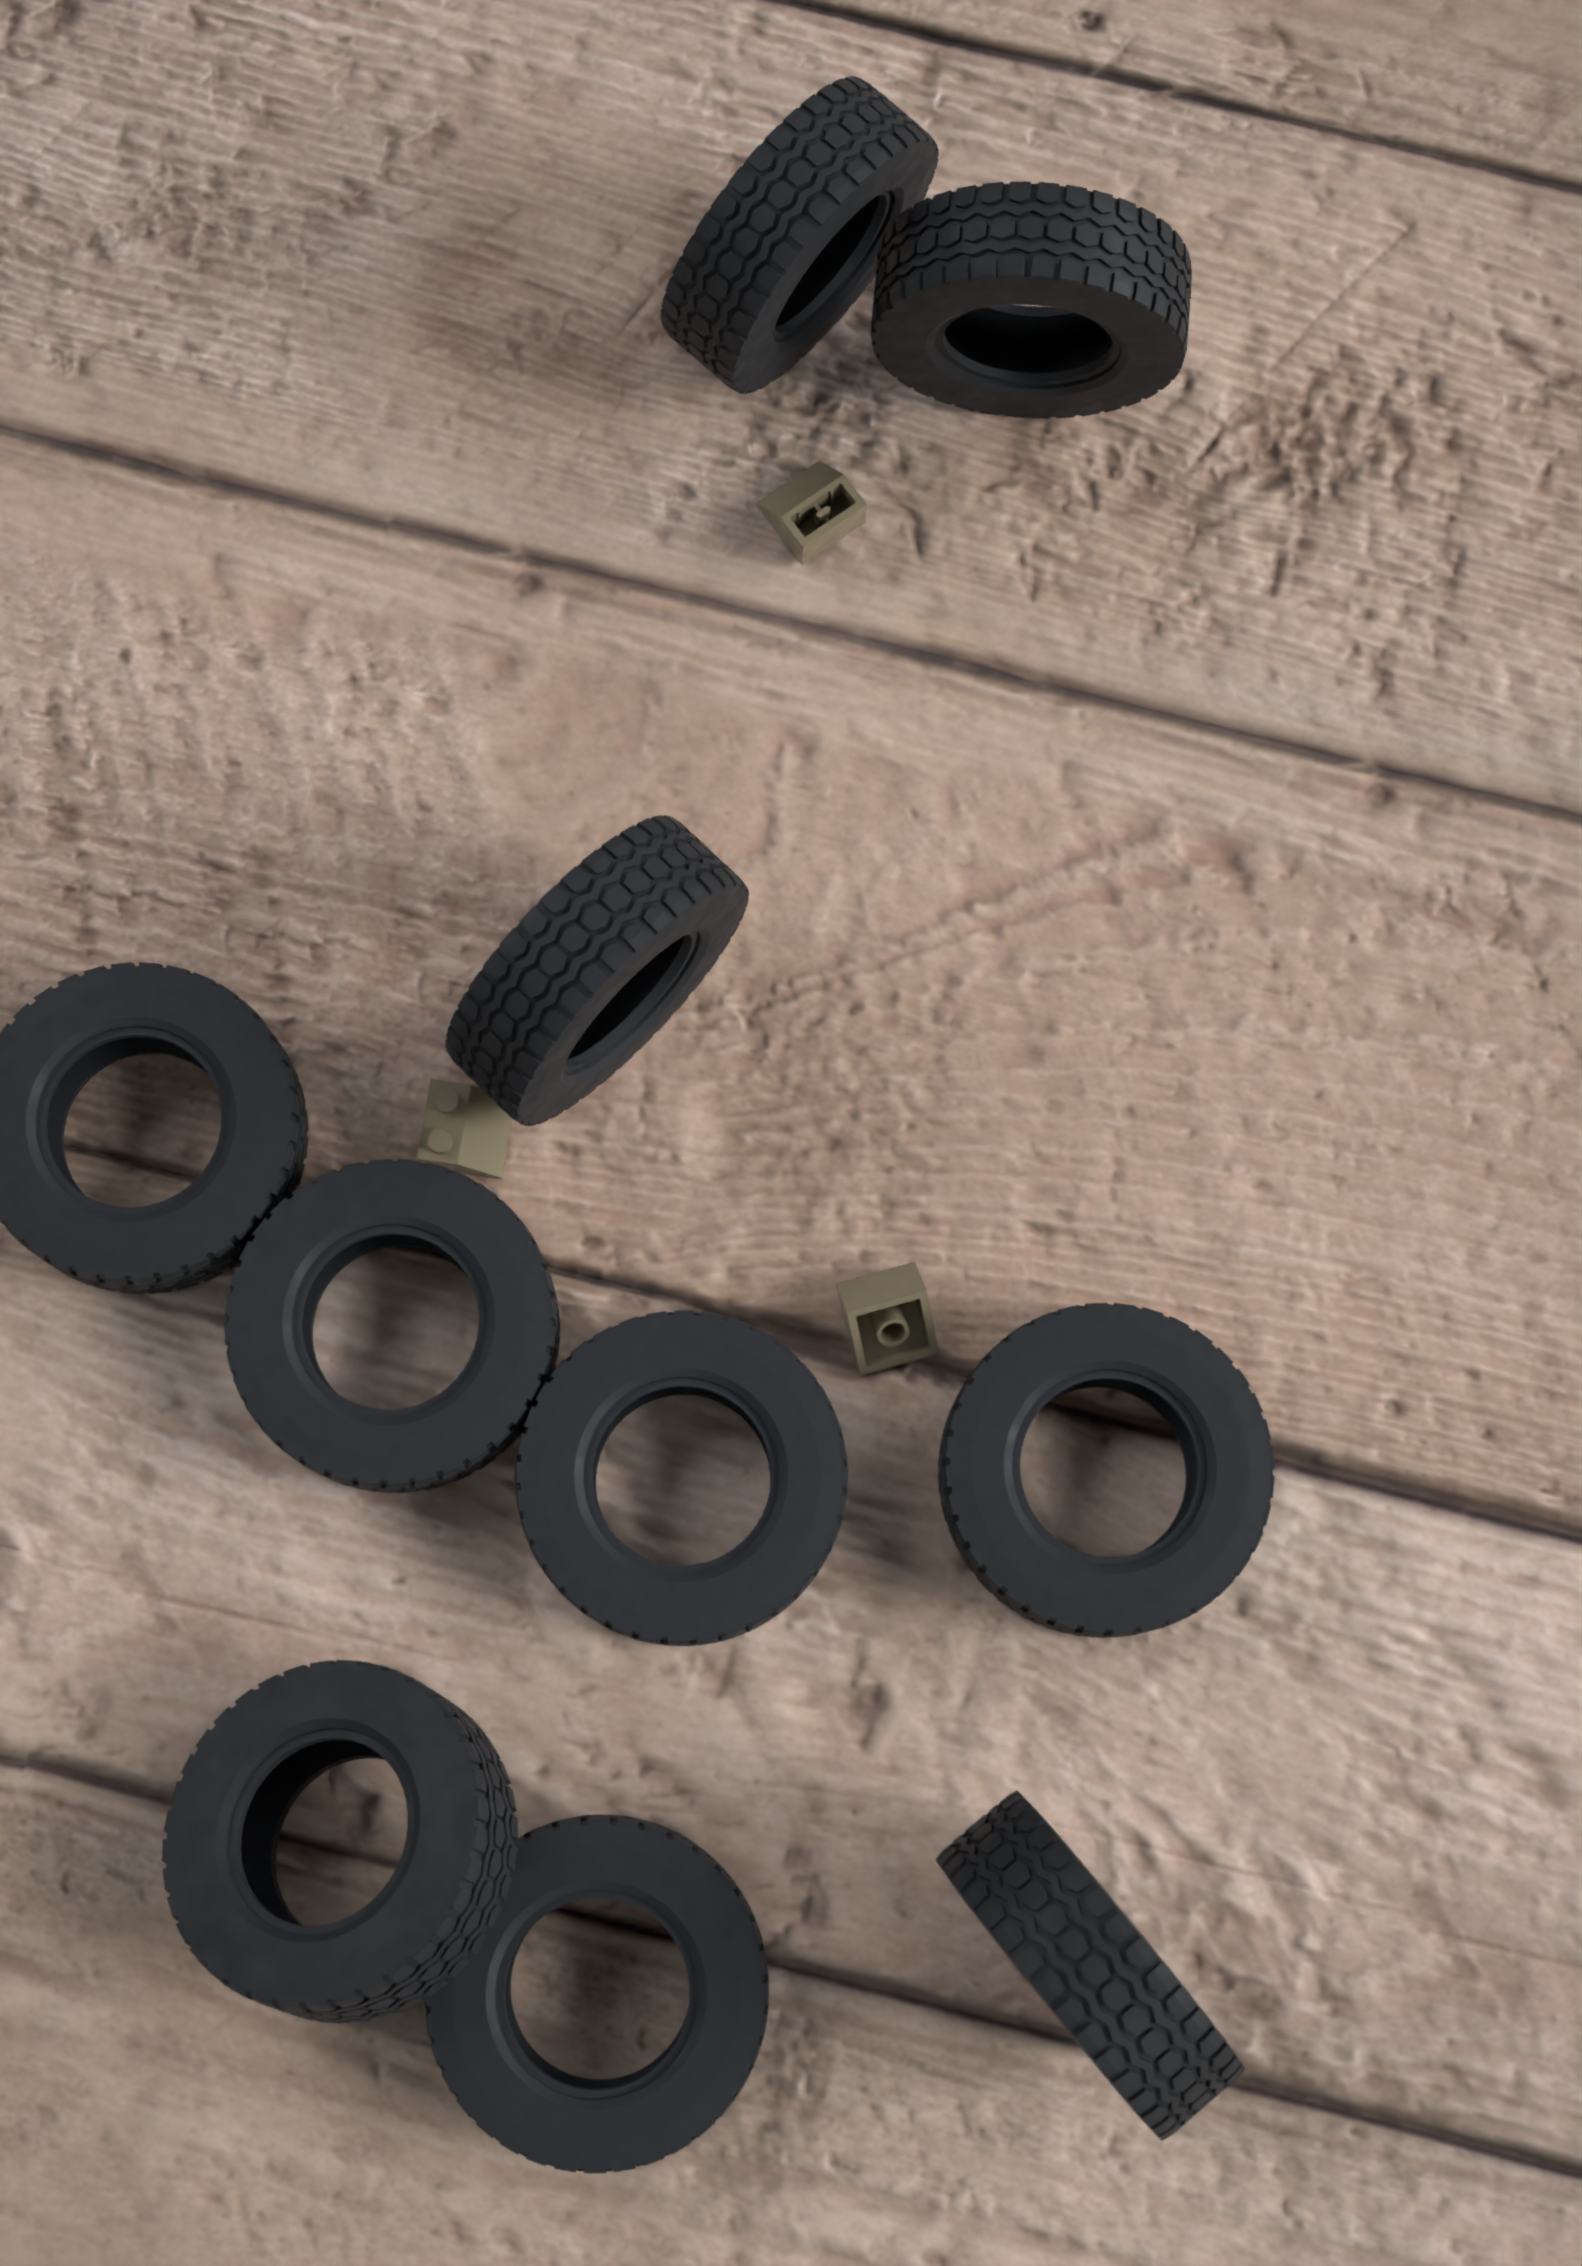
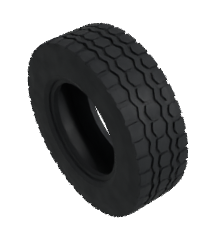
M856 76L836 80L832 85L828 84L820 89L816 95L810 96L801 103L799 108L794 109L783 119V122L777 125L765 138L764 142L761 145L759 144L750 154L743 166H740L728 181L725 189H722L712 203L710 210L706 212L695 229L696 232L691 236L684 248L683 255L679 258L672 272L673 276L670 277L665 290L667 293L664 295L661 305V323L664 330L675 342L718 377L725 385L740 394H750L769 385L771 381L773 382L814 348L816 343L845 315L850 306L856 302L867 285L874 279L876 275L877 253L885 230H887L895 218H898L899 214L909 207L914 208V204L924 200L929 190L928 186L933 180L934 170L937 168L938 163L937 157L939 156V149L934 139L892 101H889L885 95L870 83Z
M1031 181L1010 182V184H1003V182L986 183L979 187L972 185L957 188V191L954 192L949 190L934 195L933 199L927 198L914 204V208L909 207L899 214L898 218H895L884 232L877 253L871 319L873 350L881 365L885 366V369L893 377H898V381L907 387H913L914 391L927 397L932 396L934 400L948 405L954 404L956 407L971 411L978 410L980 413L992 415L1003 414L1006 417L1024 418L1026 416L1050 419V417L1070 418L1075 417V415H1095L1102 411L1106 413L1118 410L1122 406L1128 407L1141 402L1142 398L1148 399L1157 394L1158 390H1163L1171 383V380L1175 379L1182 368L1187 351L1192 268L1189 252L1185 243H1183V239L1175 230L1172 231L1171 226L1161 218L1156 219L1154 213L1143 207L1137 208L1135 203L1120 197L1118 199L1113 198V195L1096 190L1091 192L1087 191V188L1066 185V187L1059 186L1058 183L1038 182V184H1031ZM1023 305H1038V306H1047V307L1023 306Z
M659 815L640 821L636 826L632 825L622 831L620 835H616L605 842L601 848L593 851L578 866L569 871L560 879L556 886L554 885L539 900L535 907L533 906L519 921V924L504 938L499 948L492 953L483 965V969L478 972L470 984L469 990L465 992L458 1004V1009L454 1012L450 1021L451 1025L447 1030V1039L445 1040L446 1051L454 1063L478 1087L521 1125L534 1126L548 1121L549 1118L552 1119L558 1116L564 1110H568L578 1103L580 1099L593 1092L597 1086L604 1083L616 1070L629 1061L688 999V996L705 978L706 973L714 966L719 959V955L723 953L729 944L730 938L735 934L740 924L739 922L746 911L745 908L748 905L749 890L736 873L691 831L673 817Z
M132 962L111 964L109 969L105 966L86 970L84 975L80 977L78 974L72 975L59 981V986L55 989L50 986L34 997L35 1002L31 1006L27 1003L13 1016L15 1021L11 1025L7 1023L0 1032V1222L6 1226L7 1230L23 1246L60 1272L85 1284L113 1292L120 1291L121 1293L144 1294L148 1292L149 1294L172 1292L173 1289L178 1291L199 1285L198 1282L202 1280L207 1282L224 1274L223 1271L227 1268L231 1270L241 1263L239 1258L247 1242L252 1241L254 1238L252 1234L264 1218L269 1219L273 1215L271 1211L285 1198L289 1200L293 1196L292 1192L295 1191L297 1185H300L305 1168L303 1162L307 1158L309 1140L307 1136L309 1131L307 1109H305L306 1101L302 1086L287 1053L264 1020L244 1000H241L238 995L223 985L216 984L214 980L196 972L191 974L186 969L170 965L163 968V965L158 963L139 962V966H135ZM140 1054L171 1055L195 1064L210 1075L221 1107V1129L218 1143L203 1172L194 1182L177 1195L162 1202L143 1207H117L87 1197L74 1181L69 1171L64 1151V1131L67 1116L83 1086L108 1065Z
M392 1159L370 1160V1163L367 1164L359 1162L343 1166V1170L338 1172L334 1169L316 1177L317 1181L312 1184L307 1182L292 1192L293 1196L289 1200L286 1198L282 1200L271 1211L273 1215L269 1219L264 1218L252 1234L254 1238L251 1242H247L239 1258L241 1263L239 1267H235L229 1286L231 1292L227 1295L225 1309L227 1320L224 1323L225 1344L228 1345L226 1353L230 1371L234 1376L233 1381L241 1399L244 1400L245 1407L254 1421L259 1424L261 1430L293 1459L326 1478L357 1489L383 1493L418 1492L419 1490H429L445 1486L450 1482L454 1483L494 1461L500 1453L503 1454L517 1440V1437L524 1429L523 1425L530 1407H533L534 1399L556 1368L555 1363L560 1343V1316L551 1274L536 1241L517 1214L503 1200L499 1199L495 1193L481 1183L474 1182V1179L457 1171H449L448 1168L428 1162L421 1164V1161L398 1159V1161H393ZM389 1247H414L428 1250L442 1256L457 1266L469 1279L475 1292L479 1312V1327L474 1350L465 1368L440 1394L428 1401L408 1408L395 1410L373 1409L360 1406L339 1396L321 1372L313 1344L314 1317L319 1301L327 1286L345 1266L372 1251Z
M1090 1303L1085 1304V1306L1075 1305L1058 1309L1056 1312H1049L1035 1318L1008 1334L1007 1337L1002 1339L982 1358L961 1387L947 1417L939 1449L938 1485L944 1518L949 1527L948 1530L952 1540L970 1571H973L977 1577L976 1579L990 1593L1012 1611L1020 1614V1616L1048 1629L1075 1636L1110 1638L1141 1634L1161 1629L1186 1619L1210 1604L1216 1597H1219L1233 1583L1236 1576L1240 1575L1251 1559L1252 1552H1255L1263 1535V1527L1267 1524L1271 1509L1270 1498H1273L1275 1476L1272 1469H1275L1273 1447H1270L1269 1443L1271 1436L1267 1421L1263 1419L1261 1414L1263 1410L1255 1393H1251V1390L1248 1388L1250 1384L1239 1368L1235 1369L1232 1365L1233 1361L1219 1347L1216 1349L1212 1345L1213 1341L1198 1330L1193 1331L1189 1328L1188 1324L1172 1316H1169V1318L1164 1316L1162 1312L1145 1307L1140 1309L1135 1305ZM1100 1387L1120 1390L1134 1395L1161 1414L1175 1433L1180 1444L1186 1472L1185 1491L1180 1509L1168 1530L1155 1543L1137 1554L1123 1557H1100L1077 1551L1051 1535L1038 1521L1028 1504L1020 1473L1023 1441L1032 1420L1039 1410L1055 1398L1068 1392Z
M674 1310V1312L668 1313L662 1311L619 1322V1325L610 1326L599 1332L588 1342L585 1341L571 1352V1356L566 1360L564 1359L551 1373V1377L543 1384L534 1399L533 1407H530L523 1425L524 1429L520 1435L516 1454L518 1456L515 1463V1494L520 1522L526 1540L539 1566L556 1589L582 1613L614 1632L635 1640L665 1646H699L743 1635L775 1618L791 1605L817 1576L832 1550L842 1523L848 1489L847 1454L838 1418L824 1389L816 1381L817 1378L807 1366L797 1359L798 1357L785 1345L775 1341L774 1337L762 1330L750 1327V1324L734 1318L729 1319L720 1314L704 1311L700 1313L693 1310ZM675 1395H692L708 1398L725 1405L740 1415L759 1438L766 1453L770 1471V1492L767 1504L761 1518L751 1533L738 1546L723 1556L701 1564L687 1566L654 1562L636 1554L623 1545L605 1523L596 1492V1474L600 1455L606 1441L617 1425L642 1405L656 1399Z
M353 1660L310 1663V1667L301 1665L283 1671L284 1676L275 1675L258 1684L259 1689H250L234 1701L236 1705L233 1708L228 1707L213 1722L215 1724L213 1729H207L196 1744L197 1751L194 1755L190 1754L181 1771V1774H183L181 1782H176L170 1800L173 1803L172 1810H167L164 1826L167 1839H163L162 1861L166 1864V1868L162 1869L165 1890L170 1893V1896L167 1897L172 1917L179 1921L176 1926L184 1942L191 1946L189 1949L198 1961L232 1991L259 2004L311 2021L316 2020L318 2022L338 2024L371 2021L372 2018L380 2019L399 2013L398 2008L406 2010L424 2001V1995L436 1993L449 1983L448 1977H456L471 1961L469 1956L472 1953L476 1954L489 1935L486 1932L489 1927L494 1928L503 1909L500 1906L502 1899H507L513 1879L509 1875L510 1870H515L518 1850L514 1846V1841H518V1819L513 1815V1812H516L517 1809L513 1790L507 1786L511 1782L503 1762L499 1760V1754L484 1731L458 1706L423 1683L387 1666ZM365 1758L386 1760L400 1780L408 1812L406 1841L393 1875L372 1901L349 1917L325 1925H302L294 1917L283 1899L276 1872L278 1839L291 1806L312 1781L337 1765Z
M1019 1791L1011 1793L1000 1801L998 1805L996 1804L986 1815H983L965 1831L966 1833L957 1837L953 1841L954 1843L947 1846L936 1858L937 1863L956 1891L1012 1963L1125 2102L1161 2141L1173 2135L1243 2072L1245 2067L1198 2003L1076 1854Z
M592 1814L558 1820L531 1830L519 1837L518 1841H514V1846L518 1850L515 1870H510L509 1875L513 1879L507 1899H502L500 1906L503 1909L494 1928L489 1927L486 1932L489 1935L476 1954L472 1953L469 1956L471 1961L456 1977H448V1984L433 1995H425L427 2030L432 2042L430 2045L437 2066H440L442 2070L441 2075L450 2092L454 2093L457 2097L456 2101L470 2118L472 2117L477 2122L476 2125L492 2139L495 2138L500 2141V2145L517 2155L520 2153L526 2156L527 2160L543 2166H554V2169L574 2173L576 2171H584V2174L606 2173V2171H614L615 2173L636 2169V2166H646L665 2159V2156L678 2152L703 2135L715 2124L716 2120L723 2116L744 2087L756 2063L768 2017L769 1974L764 1944L755 1916L735 1881L711 1855L693 1841L678 1832L654 1822L623 1815ZM593 1898L613 1899L628 1903L645 1911L655 1918L672 1936L682 1954L688 1973L689 2006L677 2036L670 2046L652 2063L622 2077L588 2079L571 2075L554 2067L543 2059L526 2040L516 2020L512 2005V1970L516 1955L525 1936L533 1925L546 1914L565 1904L578 1900Z

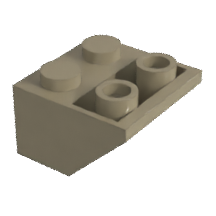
M820 460L758 501L756 505L801 565H804L863 525L867 510L866 502L846 476Z

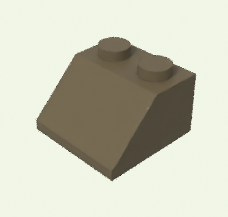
M430 1079L417 1160L421 1161V1164L428 1162L446 1167L449 1171L502 1179L512 1118L480 1087Z
M915 1262L836 1283L844 1322L860 1376L939 1354L927 1290Z

